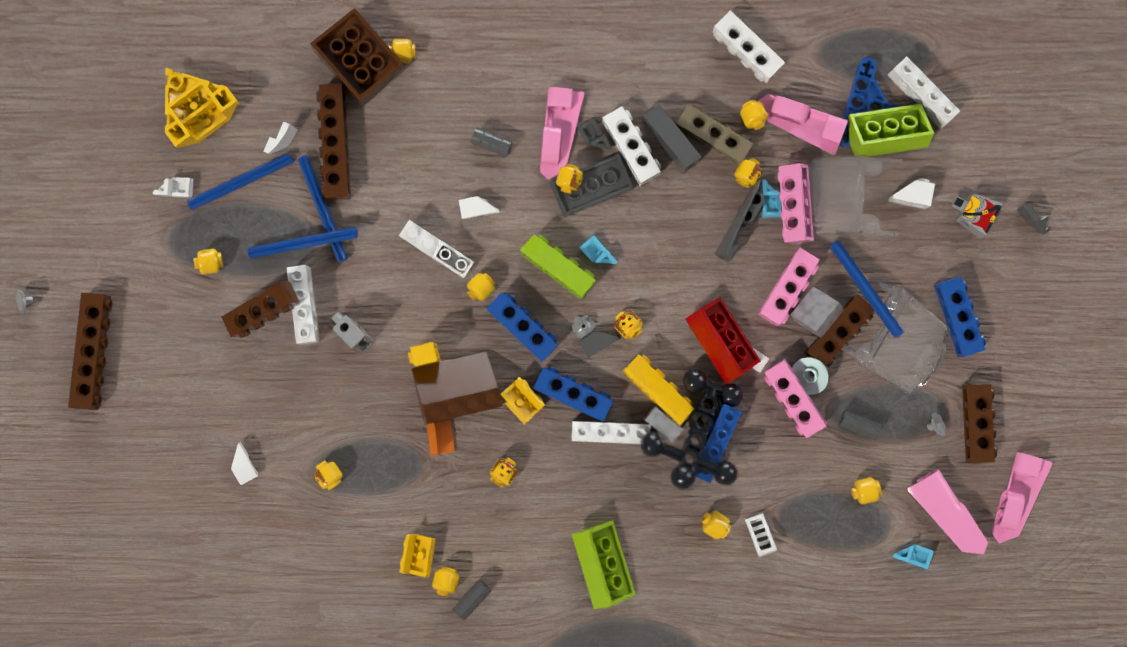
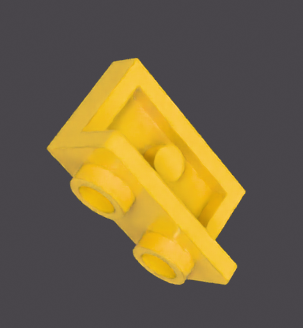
M520 377L500 394L501 400L524 425L545 406L542 398L530 389L529 384Z
M407 534L403 543L404 550L400 561V573L429 577L436 538L419 534Z

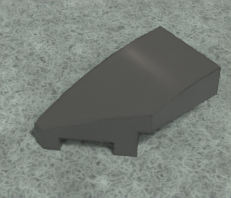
M594 118L577 127L578 132L587 145L608 150L612 149Z
M1031 203L1017 209L1024 220L1035 230L1042 234L1049 232V228L1045 224L1048 221L1047 216L1039 217Z
M595 331L580 340L579 344L589 358L621 338L618 335Z

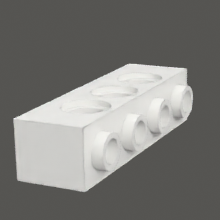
M731 10L714 26L712 31L714 37L719 42L726 44L728 51L733 55H737L746 68L750 67L755 72L754 75L758 80L767 83L785 64ZM735 32L738 35V38H731L729 36V33ZM743 46H750L752 51L746 52ZM757 58H762V59H764L765 64H764V65L758 64L757 61H756V59H757Z
M905 57L888 74L915 104H922L926 115L939 129L944 127L960 112L908 57Z
M622 106L602 117V123L639 186L660 175L661 165L656 158L653 159L651 156L652 150L649 144L643 142L638 126L634 127L631 122L633 118L630 112L624 110ZM624 125L628 128V132L621 133L618 127ZM631 141L636 142L638 148L632 150L627 144ZM645 158L647 165L641 166L637 163V160Z
M307 265L287 267L288 281H290L300 301L294 305L292 310L296 344L319 343L320 338L311 267Z
M572 421V441L640 444L642 437L650 433L649 424Z

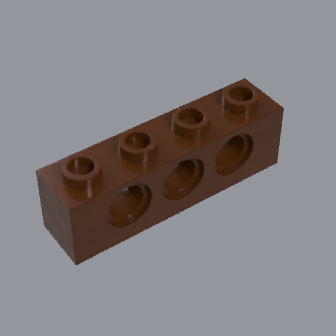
M290 281L279 282L221 318L231 337L239 336L243 338L251 334L250 330H257L265 326L264 322H270L279 318L281 312L287 313L293 310L294 305L300 301Z
M858 294L854 295L843 307L844 311L822 338L817 337L804 353L808 357L816 358L825 367H830L836 360L834 356L838 352L842 353L848 347L847 341L851 337L854 339L860 333L861 325L863 323L867 324L874 315L872 313L874 309ZM851 313L857 316L856 323L850 321L849 316ZM839 327L843 328L845 331V335L843 338L837 335V329ZM826 342L832 344L831 352H827L824 349Z
M991 384L962 385L966 462H995L997 457V448L994 446L996 429L993 427L995 409L992 407L994 390L991 388ZM978 399L983 403L981 409H978L976 406ZM980 418L984 422L982 428H979L977 425V421ZM981 437L985 442L982 448L978 445V440Z

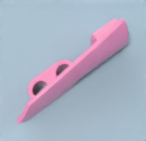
M548 88L540 173L547 180L558 175L559 169L568 162L584 92H573V89Z
M767 94L758 100L766 110L768 115L767 122L832 155H836L848 120L812 109L806 104L781 96Z
M1016 452L1007 490L1001 495L992 529V535L999 544L1020 535L1052 467V462Z
M939 469L929 472L916 480V484L907 488L910 494L962 552L985 553L988 544L986 538L967 508L958 501Z

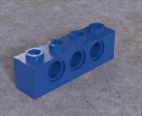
M962 277L935 284L934 288L957 357H965L986 350L985 338L980 334L978 328L980 327L979 320L974 316L972 310L974 308L973 302L968 298L966 292V282L962 280ZM953 294H956L958 296V303L953 302ZM959 312H962L965 316L963 322L958 319ZM966 330H968L971 334L969 340H967L964 337V332Z
M502 292L486 309L543 362L558 347L556 343L558 339L550 332L546 334L542 330L544 326L537 319L532 321L528 317L530 313L523 306L517 307L514 304L516 300L509 293L505 295ZM507 308L515 310V315L512 318L505 316ZM527 321L529 323L528 330H519V323ZM535 334L543 336L541 344L537 345L532 342V337Z
M550 366L547 369H542L533 389L597 420L604 421L613 403L610 400V395L602 391L597 394L592 391L593 387L585 383L582 386L576 384L575 378L569 375L562 377L558 375V370ZM559 379L562 382L560 390L552 389L551 383L553 380ZM571 388H577L580 395L578 398L572 399L569 397L568 391ZM588 396L596 398L597 404L594 407L586 405V398Z
M721 404L713 421V428L706 437L701 458L716 464L721 461L742 413L741 411L726 404ZM693 467L696 477L711 483L713 479L712 474Z

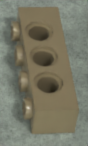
M688 104L676 123L680 131L737 166L742 163L753 145L749 137L743 134L738 135L731 126L720 124L716 117L710 114L707 116L696 105L691 106ZM694 121H702L703 127L697 128L694 125ZM710 131H718L719 137H712L710 135ZM733 140L736 146L730 148L727 146L726 141Z

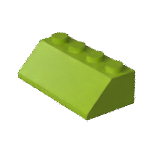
M922 104L849 114L848 116L850 145L856 159L928 148L934 136L933 129Z
M534 234L520 249L521 255L582 300L596 282L593 279L595 275L587 269L585 271L581 270L578 267V262L572 258L568 260L563 256L564 252L556 246L552 248L548 245L549 241L542 235L537 237Z
M613 520L582 529L572 534L594 609L612 607L636 595Z

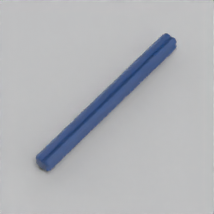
M286 153L189 199L187 204L191 210H195L292 164L293 159L289 153Z
M302 156L298 158V162L326 233L337 231L324 196H322L321 188L310 160L307 156ZM342 242L331 243L337 261L343 262L347 260L348 257Z
M353 227L248 248V256L256 258L358 238V230Z
M836 241L831 244V250L894 338L901 336L904 333L903 329L841 242Z

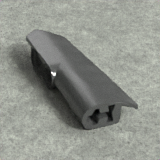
M762 176L752 186L714 253L726 262L732 260L740 246V243L735 240L740 227L750 225L764 203V196L758 191ZM755 196L759 199L758 205L752 204ZM748 213L750 216V220L744 221V218Z

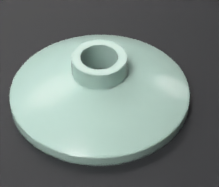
M804 357L793 365L792 370L809 395L818 394L826 388L829 374L821 361L812 357ZM810 371L814 373V377L810 375Z

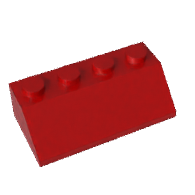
M721 297L685 318L690 329L694 332L699 343L726 384L761 362Z

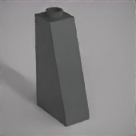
M660 105L656 108L652 106L644 112L643 121L682 175L699 163L701 155Z

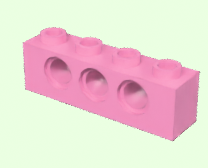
M797 163L779 166L778 181L780 182L781 190L779 198L782 204L780 215L783 220L782 237L784 243L794 244L814 241L808 165ZM794 181L795 187L792 189L791 184ZM794 200H796L795 208H793ZM797 219V220H798V224H797V226L795 227V226H794V221Z
M802 248L797 249L758 312V315L776 326H779L781 323L785 324L790 316L788 314L791 307L794 308L800 298L797 296L800 291L804 292L810 283L807 280L810 275L814 276L819 268L817 263L820 259ZM797 267H801L804 270L803 277L796 274ZM787 283H791L794 286L793 293L787 292ZM777 299H781L784 302L785 306L783 309L776 307Z
M786 359L764 372L766 374L764 376L765 381L769 386L773 385L776 392L774 394L776 398L787 407L785 412L790 419L794 418L797 425L795 427L800 435L804 434L808 438L827 426L826 421ZM786 378L789 381V386L781 387L778 380ZM795 394L799 397L800 401L793 404L789 401V396ZM807 411L810 414V418L802 420L799 417V413Z

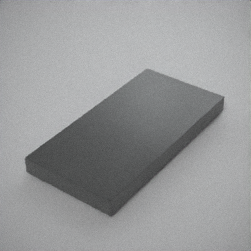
M620 153L580 169L583 173L579 190L572 191V194L560 191L561 187L556 184V180L550 182L564 218L634 189Z

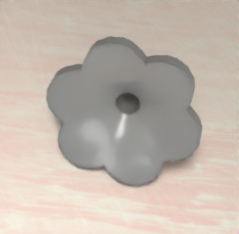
M17 290L16 301L20 312L26 313V306L33 303V297H25L23 291Z
M588 315L575 317L574 324L572 325V331L577 334L578 338L587 337L593 333L595 328V322Z
M932 413L931 423L927 424L928 430H935L937 434L944 436L946 426L942 417L939 414Z

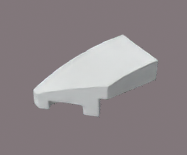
M283 122L277 138L269 137L263 152L272 154L288 147L298 129L289 123Z
M166 178L164 184L158 190L155 189L153 191V195L192 198L194 179Z
M478 196L459 200L462 219L481 215L487 216L500 212L498 208Z
M241 442L237 445L231 470L240 485L258 476V472L251 463L249 454Z

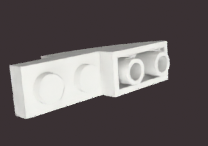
M408 220L398 235L463 278L474 263L411 220Z

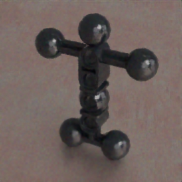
M689 370L683 377L685 389L690 393L706 392L704 397L697 403L696 410L689 419L690 429L687 432L689 435L685 438L682 449L666 444L661 435L650 432L642 437L640 442L641 450L650 457L662 454L679 462V465L671 472V481L678 489L685 490L693 486L695 473L692 467L712 474L720 485H732L738 477V470L733 463L722 461L716 464L701 458L706 443V437L713 428L712 417L715 415L714 411L718 407L716 396L719 397L722 404L736 407L743 399V392L736 384L729 383L722 386L707 380L705 373L701 370ZM703 402L709 403L711 409H706ZM697 420H702L705 427L699 426ZM691 437L697 438L699 445L693 444ZM685 455H690L693 463H688Z

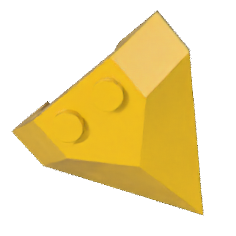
M166 68L165 115H167V125L165 126V133L176 148L200 143L230 121L238 101L228 87L216 85L210 81L184 73L181 74Z

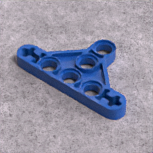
M867 57L859 63L842 119L846 120L849 114L871 111L870 105L873 103L878 104L880 110L900 107L897 104L887 102L874 78L877 68L874 59ZM869 63V67L872 69H869L866 76H864L865 67L863 65ZM859 80L865 81L867 88L864 90L859 89L857 82ZM859 98L862 102L861 107H854L852 99ZM848 123L845 127L846 129L844 130L843 136L846 134L847 129L849 130ZM841 138L839 146L844 148L851 146L850 140L845 143L844 138Z

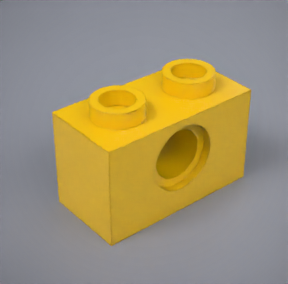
M434 342L410 347L411 352H408L410 364H414V367L441 362L437 344Z

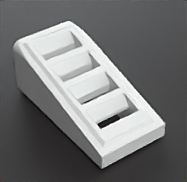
M764 514L745 519L758 557L776 552L777 548ZM762 521L761 525L752 528L751 524ZM765 529V532L757 535L754 534L755 531ZM765 536L768 537L767 540L757 542V539ZM770 543L771 547L763 550L760 549L761 546Z

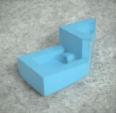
M762 180L761 193L764 196V203L761 207L762 218L781 217L780 192L774 190L766 180Z
M594 235L579 246L580 250L591 262L617 263L615 258Z
M914 544L893 554V557L928 570L934 551Z

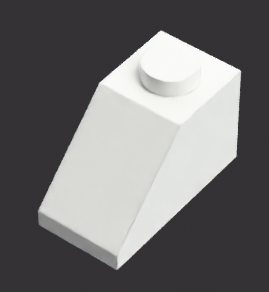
M919 178L889 197L888 201L927 209L932 203L935 184L929 183L930 180Z

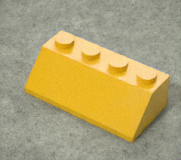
M638 354L622 372L673 422L680 426L694 410L691 406L693 402L686 395L682 397L678 393L679 388L673 382L668 383L664 379L665 375L658 368L654 370L650 366L652 362L645 355L641 357Z

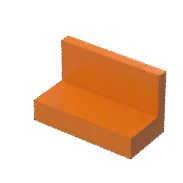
M451 419L427 424L430 455L455 452Z

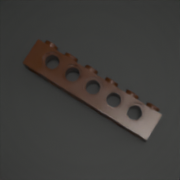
M342 83L319 85V91H316L317 102H320L317 116L318 121H321L318 135L319 139L322 140L319 154L320 158H323V166H320L321 177H324L321 192L322 196H325L328 201L350 200L345 87ZM334 101L335 106L332 109H328L327 104ZM331 120H336V125L329 128L328 123ZM336 138L337 144L329 146V141ZM333 157H338L336 165H330V160ZM339 176V182L331 184L332 177Z
M81 293L68 408L98 410L101 405L102 396L100 395V390L104 384L102 372L106 365V357L104 355L105 349L108 347V338L106 337L107 330L110 328L109 311H111L113 305L111 296ZM98 309L99 315L97 318H94L93 312ZM93 328H96L97 334L95 337H92L91 331ZM91 347H93L95 350L93 356L89 355V349ZM89 366L92 367L91 375L87 374V368ZM87 385L90 387V392L88 395L85 393V387Z

